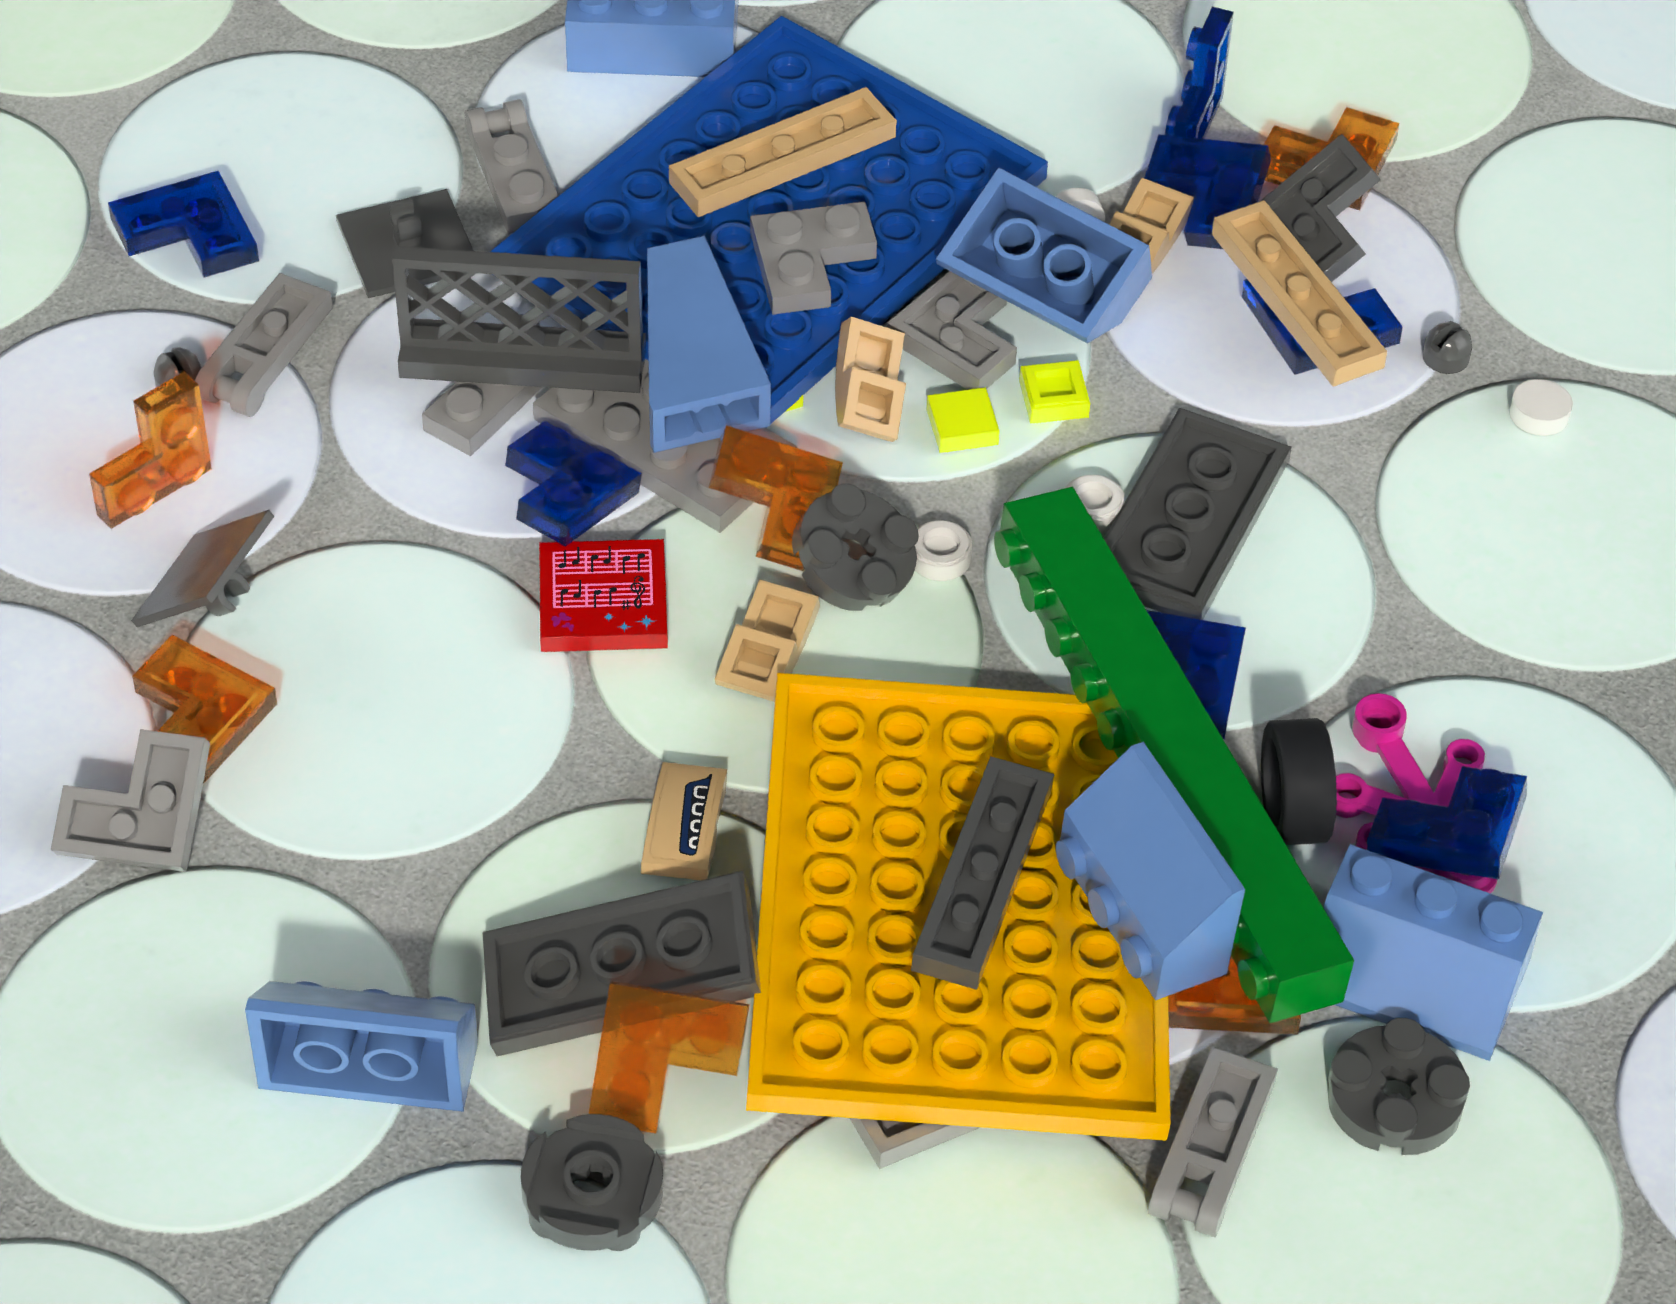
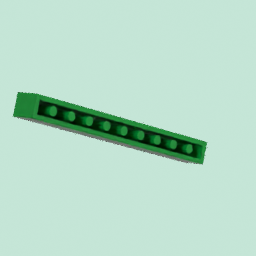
M1073 486L1004 503L1000 531H996L994 535L997 558L1004 568L1010 567L1019 583L1020 595L1025 608L1029 612L1035 611L1042 623L1050 652L1054 657L1062 658L1070 673L1075 696L1079 702L1087 703L1095 716L1098 733L1103 745L1107 750H1114L1119 758L1132 745L1141 742L1145 743L1245 888L1231 957L1238 967L1239 981L1245 995L1250 1000L1256 999L1269 1024L1342 1003L1354 964L1351 953Z

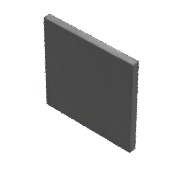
M447 189L336 215L337 224L368 298L395 292L392 266L394 246L474 251ZM409 269V274L423 285L442 280L440 276L431 270Z
M266 510L195 534L131 622L136 627H140L206 606L215 616L234 612L237 608L225 597L224 587L232 597L249 592L250 586L247 580L236 569L275 517L272 512Z

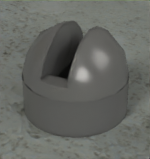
M1452 321L1435 325L1425 339L1423 349L1424 362L1429 368L1439 373L1454 374L1461 372L1468 366L1472 352L1471 335L1467 330L1460 328L1459 324Z
M177 347L172 348L171 352L162 353L157 357L153 374L156 390L162 397L181 401L195 396V379L202 368L197 356L188 349ZM178 371H186L187 375L181 377Z

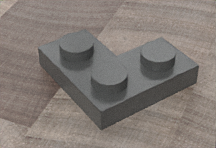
M1341 134L1261 201H1266L1332 283L1366 255L1336 216L1377 184L1380 178L1346 137Z

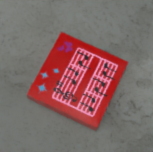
M664 539L539 542L541 652L668 648Z

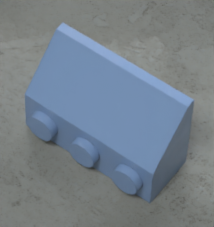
M567 0L565 16L567 72L706 77L735 54L739 0Z
M999 167L936 258L937 265L1087 344L1121 324L1152 279L1150 247L1148 244Z
M1141 742L1132 745L1065 809L1061 837L1056 843V855L1063 873L1069 879L1075 878L1088 897L1089 908L1096 923L1101 928H1108L1119 944L1122 959L1128 972L1134 978H1141L1153 998L1158 1000L1227 974L1245 888L1145 743Z
M1350 844L1323 906L1354 959L1344 1001L1335 1005L1386 1024L1395 1018L1415 1020L1423 1027L1426 1033L1437 1037L1447 1046L1490 1061L1530 962L1543 912Z
M269 981L248 998L245 1013L258 1089L464 1112L478 1047L475 1004L458 1002L455 999L442 996L427 999L391 995L379 989L355 991L328 988L307 981L294 984Z

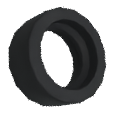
M1318 718L1269 721L1263 732L1261 744L1263 806L1286 845L1327 843L1333 835L1337 806L1334 754L1324 721Z

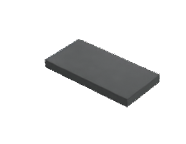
M1182 408L1178 409L1104 537V540L1145 607L1197 626L1201 625L1288 465L1291 446Z
M743 871L482 932L489 1041L496 1056L754 997V993H761L749 884Z

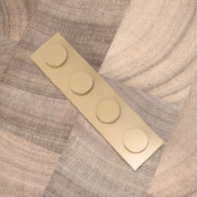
M865 87L669 165V183L695 215L701 217L896 138L897 120L871 91Z
M1265 200L1214 217L1213 237L1333 387L1385 367L1387 350Z

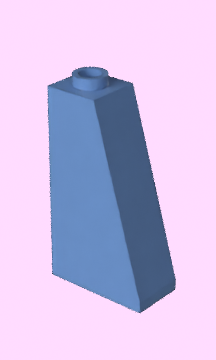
M705 236L647 248L650 446L653 453L770 426L771 383Z

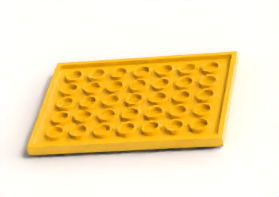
M777 673L757 948L761 993H754L746 1111L1167 1141L1171 1125L1168 996L1155 1000L1141 978H1134L1128 972L1122 959L1119 944L1108 928H1101L1096 923L1089 908L1088 897L1075 878L1069 879L1063 873L1056 855V843L1061 837L1065 809L1118 759L1114 750H1107L1103 745L1098 733L1097 720L1087 703L1079 702L1077 697L1072 694ZM990 756L1052 773L1054 774L1050 797L978 989L975 990L911 971L915 947Z

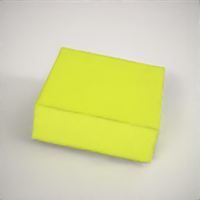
M1079 360L1020 366L1019 383L1030 424L1089 418L1090 400Z
M986 387L927 395L926 410L939 453L999 444L1000 430Z

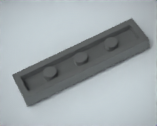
M990 756L915 947L911 971L975 990L978 989L1050 797L1054 774Z

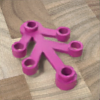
M1376 693L1363 697L1356 705L1352 724L1353 734L1363 748L1380 755L1404 797L1367 785L1361 777L1355 774H1339L1336 776V815L1343 818H1353L1365 811L1426 833L1433 847L1397 836L1391 827L1381 822L1364 824L1357 833L1355 846L1491 894L1497 885L1499 869L1490 848L1497 832L1507 828L1511 822L1515 806L1513 797L1509 792L1499 787H1487L1480 790L1476 795L1472 811L1474 822L1466 838L1459 836L1451 822L1467 784L1477 780L1481 775L1485 760L1483 748L1477 742L1469 739H1458L1451 742L1447 747L1444 758V772L1435 792H1433L1402 740L1407 719L1404 705L1398 699L1387 694ZM1465 758L1470 760L1472 764H1463L1456 759ZM1339 793H1351L1354 796H1356V798H1343L1339 795ZM1494 806L1499 808L1502 812H1491L1488 811L1485 807ZM1377 841L1382 843L1385 847L1375 848L1368 845L1366 842Z

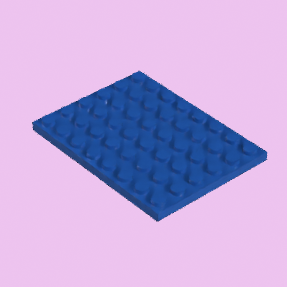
M780 16L490 252L640 261L643 333L646 334L645 359L649 361L647 248L705 236L771 383V425L798 401L802 395L836 367L842 322L850 317H854L882 326L945 269L937 265V256L998 167L1037 187L1047 178L1048 161L789 19ZM865 87L871 91L897 120L896 138L701 217L695 215L669 183V165ZM865 202L877 240L876 259L824 265L831 288V307L772 315L750 234V216ZM538 277L532 281L533 284L549 296L565 287L555 278ZM599 281L593 285V287L611 300L627 290L626 282ZM579 296L564 305V307L580 319H584L596 311L595 308ZM611 320L595 329L625 332Z

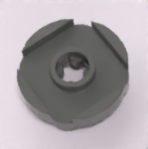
M842 483L837 485L831 492L813 501L799 518L793 531L792 548L794 556L799 551L800 561L805 567V571L801 575L808 587L816 595L838 608L848 611H862L867 605L876 606L881 604V607L890 603L909 583L916 567L917 554L915 544L918 542L919 534L916 525L910 518L901 515L881 497L860 490L855 485ZM846 538L857 541L863 546L867 555L863 554L858 560L852 559L848 555L850 546L842 539Z
M1395 1018L1389 1021L1386 1026H1375L1362 1030L1341 1045L1333 1058L1330 1068L1328 1101L1334 1120L1355 1142L1379 1151L1380 1144L1389 1147H1403L1401 1155H1418L1441 1146L1455 1133L1467 1100L1470 1080L1457 1055L1444 1042L1426 1033L1423 1027L1415 1020ZM1398 1080L1410 1086L1409 1092L1412 1097L1406 1099L1399 1092L1388 1096L1383 1092L1386 1081Z
M586 1114L567 1119V1128L555 1131L548 1138L546 1131L536 1138L525 1154L520 1177L522 1201L529 1215V1224L532 1230L540 1237L577 1250L595 1251L609 1249L612 1251H623L635 1245L640 1238L641 1231L650 1225L657 1215L663 1198L662 1162L657 1151L655 1154L653 1149L644 1142V1133L635 1125L617 1117L602 1114ZM590 1172L603 1173V1184L607 1185V1187L598 1192L582 1191L581 1187L573 1183L575 1180H587Z

